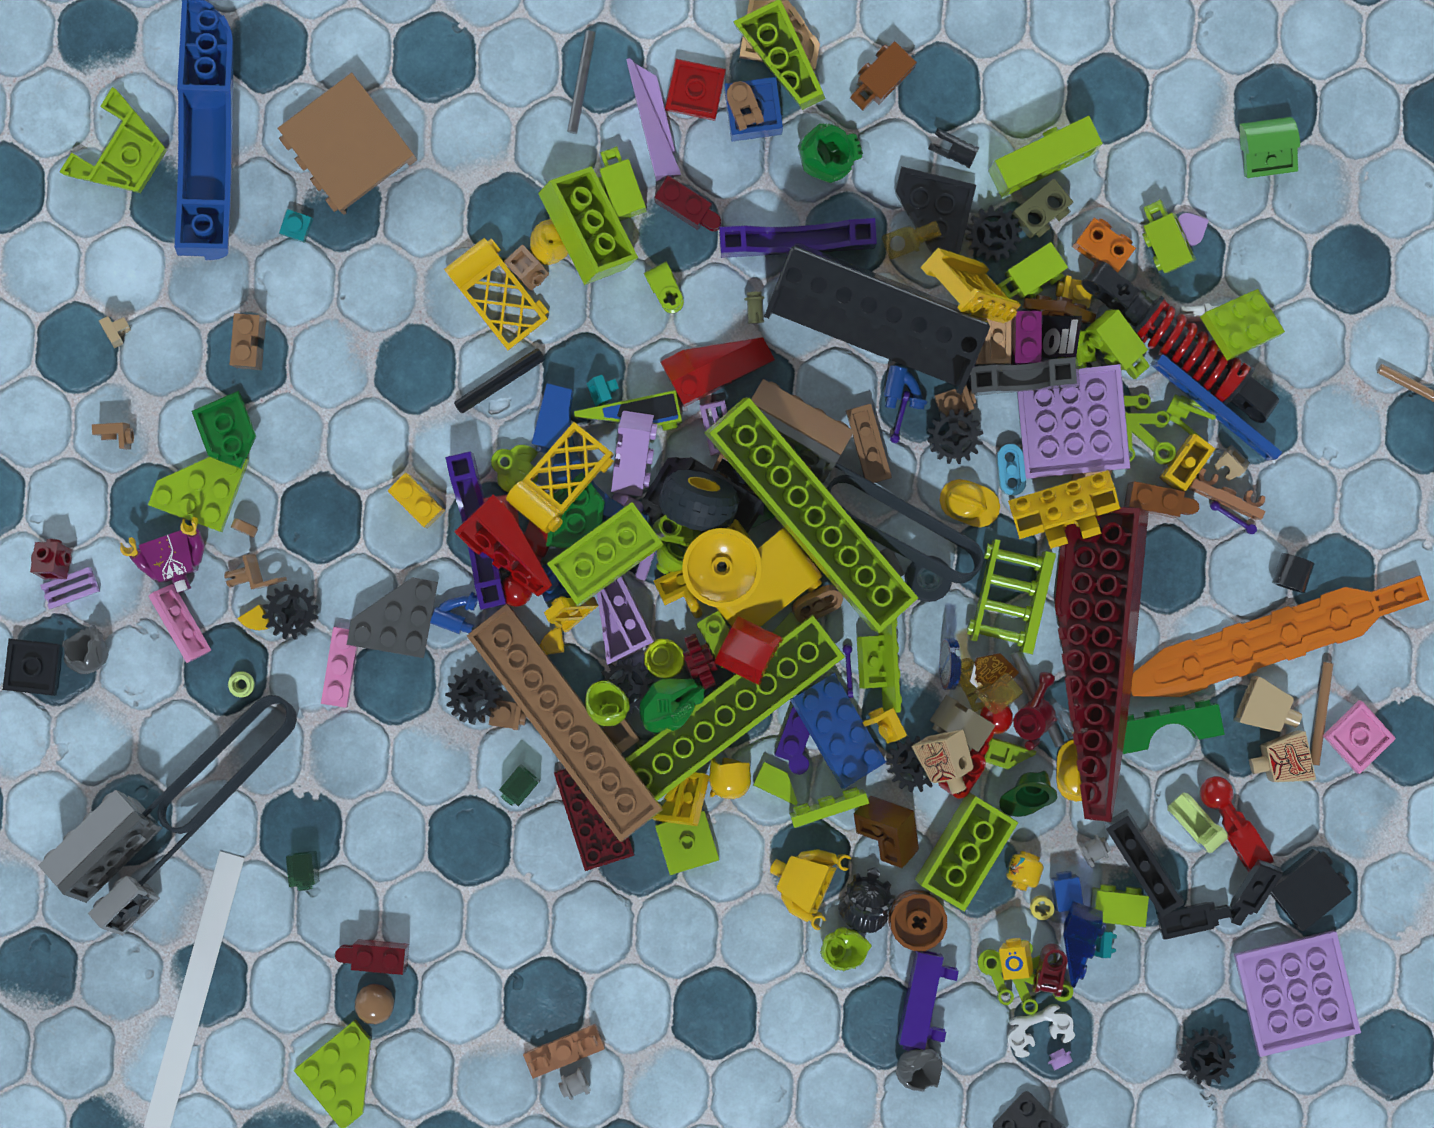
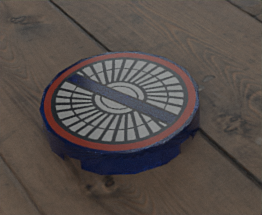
M945 638L940 649L939 672L941 685L944 690H955L960 681L961 659L960 656L956 655V650H959L960 646L954 638Z

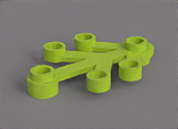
M1141 393L1138 396H1124L1125 406H1135L1136 409L1142 411L1149 407L1151 398L1145 393ZM1138 399H1145L1147 404L1144 406L1140 405ZM1125 411L1129 453L1131 454L1130 462L1135 458V450L1132 448L1133 433L1153 451V457L1159 464L1170 463L1176 455L1175 447L1169 442H1158L1140 425L1154 424L1158 428H1163L1170 421L1169 414L1166 411H1159L1157 413H1127ZM1157 416H1163L1166 422L1160 423L1157 420ZM1159 451H1165L1167 458H1161Z
M1029 942L1030 951H1031V953H1032V951H1033V946H1032V944ZM994 949L984 950L978 957V967L982 973L991 976L998 991L997 998L1000 1003L1009 1005L1013 1002L1014 995L1010 989L1006 988L1001 975L1000 954ZM1052 953L1053 959L1049 963H1055L1057 961V956L1055 953ZM1040 955L1032 958L1033 970L1038 967ZM990 958L995 959L993 967L986 965L987 960ZM1033 973L1030 978L1012 979L1022 1001L1021 1007L1029 1015L1036 1013L1038 1010V1004L1031 997L1025 984L1027 982L1033 985L1035 975ZM1064 980L1063 987H1066L1068 992L1064 996L1055 997L1058 1001L1065 1002L1073 996V987L1067 980ZM1004 992L1010 993V998L1007 1001L1001 999V995ZM1033 1002L1034 1008L1026 1010V1003Z

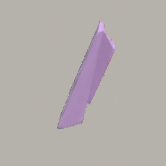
M626 59L656 182L665 180L667 176L671 178L681 176L673 156L675 149L657 76L637 65L633 60Z

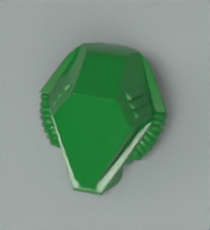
M827 123L818 124L798 144L803 170L810 176L829 183L843 179V177L848 175L852 170L854 161L861 159L863 154L861 143L856 134L846 135V132L838 126Z
M667 678L654 683L641 700L639 706L641 721L645 729L658 733L667 728L674 731L682 727L692 714L695 705L701 704L704 701L705 689L702 683H695L692 679Z

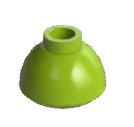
M662 541L664 545L656 551L657 569L663 574L682 570L686 550L678 543Z

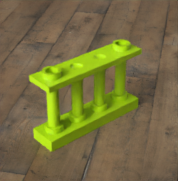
M994 539L991 544H987L984 553V559L988 560L974 620L970 619L967 627V634L970 635L969 640L977 642L979 634L1017 643V646H1020V652L1033 655L1056 553L1043 551L1041 556L1038 555L1036 558L999 549L1001 540ZM996 559L1034 567V570L1038 571L1036 580H1032L1030 583L993 574ZM990 584L1027 592L1029 596H1032L1030 606L1024 608L987 599ZM987 609L1023 618V621H1026L1024 631L1017 633L981 624L984 610Z

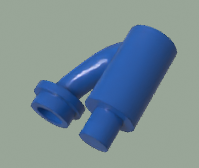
M890 366L884 391V397H887L885 407L896 408L897 400H901L904 383H906L913 395V398L908 399L910 402L909 407L924 410L928 401L923 400L915 377L906 368Z
M471 592L469 596L444 601L439 607L435 608L430 624L460 634L461 631L469 634L472 632L474 624L465 622L466 617L450 611L460 606H465L467 611L469 609L474 611L478 603L477 595Z

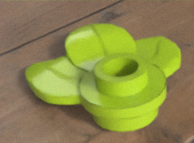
M516 445L511 450L499 449L492 455L491 466L497 472V483L501 489L509 493L534 468L530 463L538 454L534 448L527 445ZM502 457H506L509 461L505 467L500 464ZM538 475L532 480V482L536 483L538 481Z

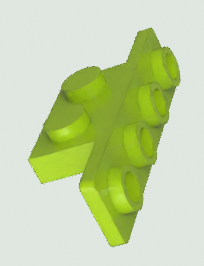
M896 618L882 632L878 633L879 635L857 637L859 688L882 687L883 710L894 708L896 713H900L902 696L899 685V644L897 642L896 627L898 622Z

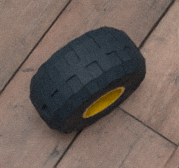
M677 470L665 478L660 493L659 505L662 513L668 519L681 526L706 532L711 529L731 526L735 519L740 499L735 488L723 479L700 471Z

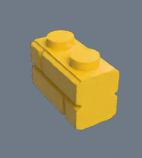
M1196 434L1189 435L1176 452L1174 459L1167 465L1168 468L1164 469L1159 478L1175 490L1186 491L1216 448Z
M408 473L403 474L388 489V492L424 528L428 529L446 511Z

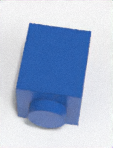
M1071 871L1056 873V877L1050 878L1054 909L1058 912L1084 908L1080 877L1072 874Z

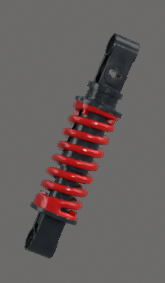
M1097 261L1082 280L1081 284L1088 293L1094 295L1108 308L1121 312L1127 322L1131 323L1133 330L1143 343L1149 338L1151 339L1148 343L1150 349H1154L1159 345L1161 347L1159 355L1164 354L1166 356L1168 353L1172 355L1171 361L1174 364L1181 362L1183 364L1181 369L1185 373H1188L1194 367L1197 371L1192 378L1196 382L1203 376L1208 378L1202 386L1207 391L1214 384L1217 385L1219 389L1216 390L1214 388L1211 394L1224 405L1232 402L1246 413L1250 419L1258 423H1265L1278 405V396L1251 377L1255 370L1253 366H1249L1246 363L1241 365L1242 362L1239 357H1234L1227 361L1214 340L1207 343L1209 338L1207 332L1202 331L1196 334L1198 326L1195 323L1185 326L1187 318L1183 314L1174 317L1175 307L1170 306L1163 296H1159L1155 300L1150 299V297L1146 296L1147 292L1143 289L1139 290L1129 280L1122 277L1109 264L1103 261Z

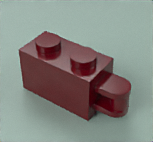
M667 176L654 196L655 203L696 230L703 226L711 232L718 231L719 227H721V217L711 210L712 203L675 179Z
M358 939L353 945H341L335 951V959L340 963L351 964V970L403 975L408 966L410 944Z

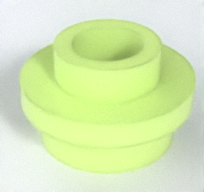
M247 672L234 673L228 682L230 692L236 697L250 695L255 687L253 677ZM241 679L246 682L244 689L238 687V682Z

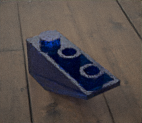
M1074 901L1065 918L1063 932L1070 982L1073 988L1076 987L1079 979H1084L1087 971L1086 962L1088 958H1093L1097 946L1095 941L1097 937L1102 938L1106 923L1103 922V911Z

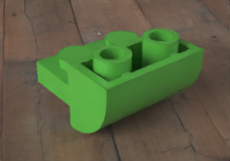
M1292 117L1239 124L1240 148L1244 155V177L1254 178L1298 171L1300 137L1296 122Z

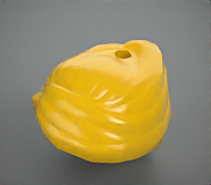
M551 219L542 221L535 226L530 237V249L533 256L542 265L556 264L568 255Z

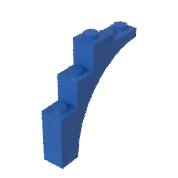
M546 383L531 443L537 446L536 451L546 454L570 427L572 389ZM573 436L568 439L569 447H575ZM569 452L570 465L582 464L577 452ZM555 454L552 467L565 466L566 454ZM585 469L570 470L571 481L581 472L585 474ZM567 470L552 472L555 484L567 483ZM593 480L591 481V484L605 501L602 521L608 520L625 507L610 498ZM642 514V516H643V517L645 518V520L647 521L648 516L645 515V514Z

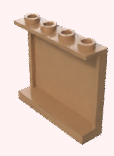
M350 73L277 128L282 134L279 137L282 144L288 151L292 148L298 155L294 158L303 171L308 168L313 175L310 181L318 191L323 189L329 196L325 201L334 212L339 210L343 215L346 214V208L406 163L410 166L417 161L412 151L353 73Z

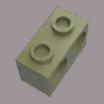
M1053 178L1014 210L1011 217L1019 219L1017 224L1029 239L1035 235L1040 238L1051 229L1049 226L1050 222L1055 218L1060 221L1071 212L1069 207L1072 205L1073 200ZM1049 197L1057 198L1060 204L1059 208H1051L1048 205L1047 199ZM1028 214H1037L1040 223L1037 225L1031 224L1027 218Z

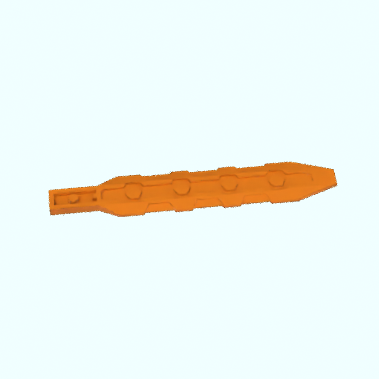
M1421 575L1370 592L1343 587L1322 594L1320 598L1294 607L1287 606L1272 611L1270 615L1243 624L1237 623L1222 628L1220 632L1193 641L1189 639L1163 648L1133 672L1131 694L1132 696L1183 697L1206 689L1208 685L1235 676L1242 677L1257 672L1259 668L1285 659L1289 661L1306 655V652L1363 636L1380 616L1428 601L1429 597Z

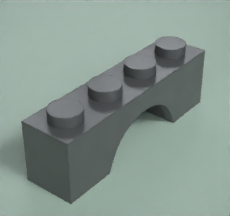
M1073 357L1023 365L976 366L971 371L972 393L979 396L1080 387L1078 360Z

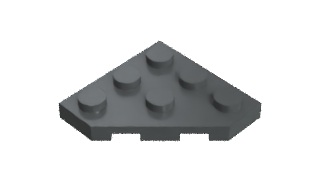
M411 577L402 585L386 594L367 609L351 618L346 645L424 658L438 582Z

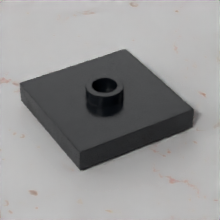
M8 638L2 690L57 695L62 644Z

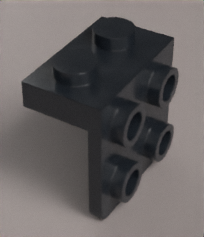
M1028 1091L1023 1092L993 1124V1128H1066Z

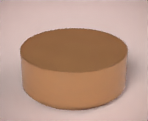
M237 518L231 524L232 529L253 538L258 531L254 525Z

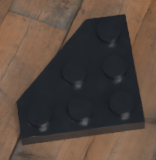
M901 166L895 195L929 251L933 254L937 248L960 255L976 185Z

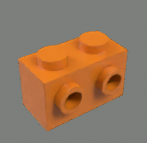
M1093 218L1072 247L1093 263L1097 261L1106 262L1118 273L1136 248L1131 245L1133 242L1130 238L1123 234L1118 235L1112 231V226L1103 219L1097 220Z

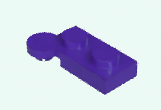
M792 707L774 755L788 760L789 769L794 774L800 775L804 774L809 768V761L802 754L810 734L797 711Z

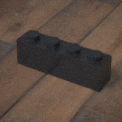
M1128 809L1112 817V822H1105L1107 832L1161 917L1184 905L1183 896Z

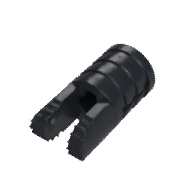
M937 128L935 135L942 140L952 143L950 150H947L938 144L930 143L928 150L949 160L952 159L970 169L980 147H975Z

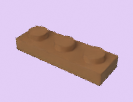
M871 403L846 410L850 429L854 431L852 436L864 478L873 483L891 479V472Z

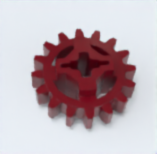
M695 633L684 637L688 651L683 652V656L693 680L700 677L704 689L715 686L716 683L712 672L716 671L717 667L707 643L700 645Z

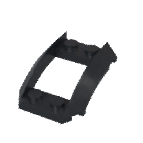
M692 457L667 458L641 501L645 512L649 515L651 524L654 525L658 519L665 515L662 513L659 505L660 493L665 478L677 470H692L714 475L727 481V483L735 488L740 499L735 519L740 522L747 534L759 514L763 515L764 512L762 500ZM663 522L662 525L664 531L667 533H671V525L667 522ZM725 562L718 563V566L723 569L727 567Z

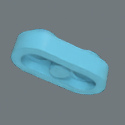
M1004 445L998 450L996 455L999 486L1006 495L1015 496L1023 492L1026 487L1024 456L1022 450L1017 445ZM1006 453L1013 455L1014 459L1012 462L1005 460ZM1010 478L1016 480V486L1014 488L1008 486V480Z

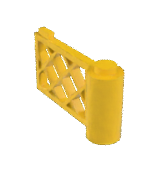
M483 238L444 268V270L507 351H509L546 322L548 318L545 315L549 311L540 300L535 303L497 254L501 250L491 238L487 241ZM500 265L506 273L505 284L490 283L491 272ZM487 276V282L480 281ZM509 278L511 279V281L514 283L515 286H513V285H508V279H509ZM475 284L486 285L485 300L473 299L467 290ZM489 286L504 288L503 303L488 301ZM507 288L518 289L522 293L521 305L506 303ZM526 299L531 306H525L524 300ZM477 303H484V309L482 310ZM487 304L502 306L501 321L490 320L487 317ZM505 306L520 308L519 323L504 321ZM523 308L535 310L540 319L533 325L522 324ZM493 323L500 324V330H499V331H498V329L494 326ZM503 324L518 326L517 337L510 343L502 336ZM521 327H529L521 333Z
M573 422L529 474L509 491L506 501L545 533L555 532L563 522L561 519L562 514L600 471L605 473L614 463V460L611 459L614 454ZM576 431L583 437V446L569 447L568 439ZM599 449L605 454L599 462L588 463L587 450ZM584 451V464L570 465L569 452ZM565 453L566 465L552 467L551 458L555 454ZM585 468V478L581 482L571 483L570 470ZM567 470V483L553 485L552 472ZM548 472L549 485L537 486L532 482L538 473ZM568 488V498L562 504H559L554 499L553 490ZM544 490H550V495H548Z

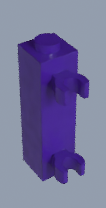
M927 950L915 951L897 1038L899 1045H903L902 1048L907 1051L914 1049L925 1050L927 1038L945 1042L947 1033L945 1029L931 1027L930 1023L940 977L957 981L959 970L956 967L943 966L944 957L941 953Z

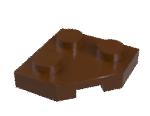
M1037 295L1036 299L1025 298L1023 308L1028 311H1042V316H1082V324H1092L1096 318V314L1088 311L1087 306L1072 303L1073 300L1066 297H1057V300H1052L1050 297Z

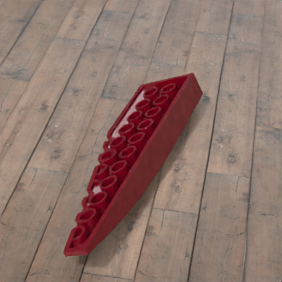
M1120 507L1118 510L1096 516L1101 534L1085 539L1082 537L1080 527L1076 526V524H1069L1065 527L1066 530L1064 531L1068 544L1062 545L1060 548L1055 612L1056 616H1058V633L1063 650L1061 655L1063 665H1065L1070 719L1073 722V740L1077 750L1078 760L1076 762L1081 779L1080 790L1084 819L1112 822L1134 670L1149 512L1140 508Z

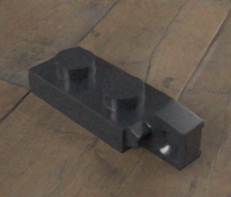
M1260 859L1257 860L1231 901V923L1241 926L1248 914L1258 913L1283 875L1280 867Z
M1204 902L1177 908L1163 917L1156 913L1163 940L1211 930L1219 925L1218 920L1232 917L1229 906H1215L1214 902Z

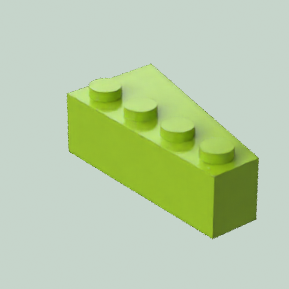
M781 0L769 3L733 21L737 30L802 110L826 99Z

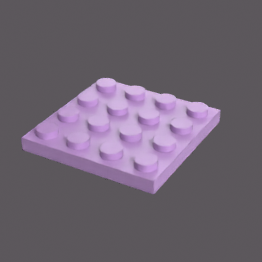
M1121 364L1079 369L1080 387L1018 392L1026 479L1131 468Z
M1332 930L1234 954L1258 1056H1267L1361 1033L1336 931Z

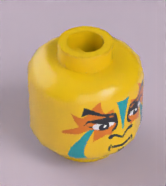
M1020 851V854H1014L1011 857L1006 877L1012 881V887L1026 891L1027 887L1035 888L1038 886L1044 869L1043 864L1039 862L1040 857L1025 851Z

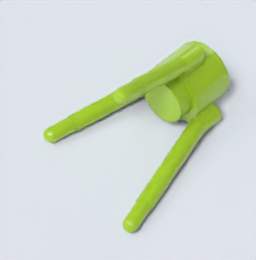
M1175 394L1166 410L1171 415L1170 421L1178 424L1188 434H1196L1199 437L1201 436L1180 418L1186 419L1191 411L1212 420L1216 419L1215 415L1197 408L1202 407L1194 400L1183 395Z

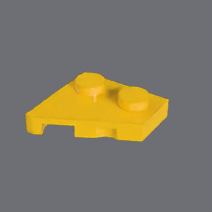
M562 596L555 599L551 603L552 606L544 614L548 622L554 624L557 628L561 627L563 632H568L599 605L595 597H592L578 607L572 598Z
M694 772L665 795L666 802L662 806L663 810L652 819L659 822L698 826L709 776L705 773Z

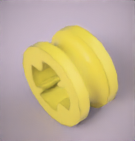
M1039 895L1032 899L1030 910L1035 918L1047 920L1054 913V905L1048 897ZM1043 901L1045 905L1049 906V910L1045 909V914H1040L1039 910H1035V906H1039L1038 902Z

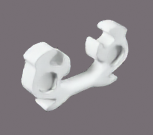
M1058 1004L1048 1005L1042 1011L1032 1015L1013 1017L1009 1020V1023L1016 1026L1008 1032L1007 1042L1014 1050L1015 1056L1027 1057L1030 1053L1023 1048L1027 1044H1031L1034 1047L1035 1041L1030 1033H1025V1030L1029 1026L1042 1021H1052V1025L1049 1026L1050 1035L1056 1039L1058 1033L1064 1034L1061 1040L1063 1043H1067L1075 1037L1072 1018L1067 1013L1055 1012L1060 1009Z

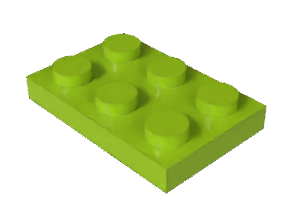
M1259 289L1211 309L1200 316L1227 361L1271 341L1285 332Z
M856 786L843 790V795L836 798L832 795L817 799L818 804L809 806L808 803L793 807L794 811L789 814L793 826L796 828L869 804L867 795L863 789L859 790Z

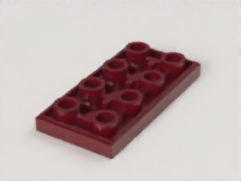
M562 769L554 772L584 870L588 871L634 856L629 837L623 842L618 840L568 771Z

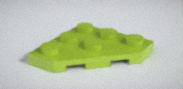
M207 457L156 481L148 505L192 521V517H196L198 524L223 532L249 460L246 459L242 469Z
M356 1019L293 1070L340 1128L348 1127L364 1113L365 1092L372 1039Z

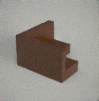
M870 796L868 798L869 804L860 806L853 813L856 833L878 841L881 861L903 868L919 850L914 811Z

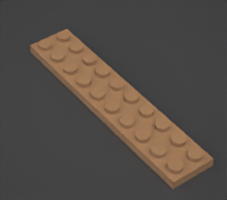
M504 605L467 635L468 639L620 842H623L663 810L602 727L595 723L588 715L584 703L510 605Z

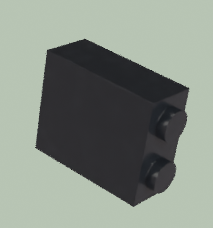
M1311 849L1283 872V875L1270 893L1295 927L1301 931H1305L1352 893L1347 887L1350 884L1340 871L1338 873L1335 872L1331 867L1333 861L1324 851L1320 853L1317 850Z

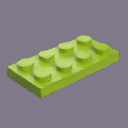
M631 502L547 564L579 607L664 544L634 503Z

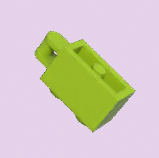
M617 146L600 152L605 167L599 169L601 177H598L604 191H607L610 203L618 219L623 221L647 212L629 159L622 161ZM617 158L618 163L608 164V160Z
M1161 199L1145 206L1144 211L1150 223L1143 226L1146 232L1142 233L1146 245L1148 247L1152 246L1156 256L1153 257L1157 269L1159 271L1163 270L1164 274L1196 261L1176 213L1168 214ZM1161 211L1163 217L1155 220L1152 214Z
M1052 242L1010 268L1005 273L1007 279L997 286L1009 299L1017 294L1021 300L1026 296L1032 299L1043 291L1041 286L1047 282L1053 285L1064 278L1063 272L1068 266ZM1008 283H1011L1015 289L1014 292L1010 293L1006 287Z
M1106 310L1085 329L1090 336L1089 340L1093 346L1100 349L1105 356L1104 361L1108 366L1121 364V370H1125L1133 379H1137L1149 368L1148 362L1143 357V354L1148 351L1147 347L1119 310Z

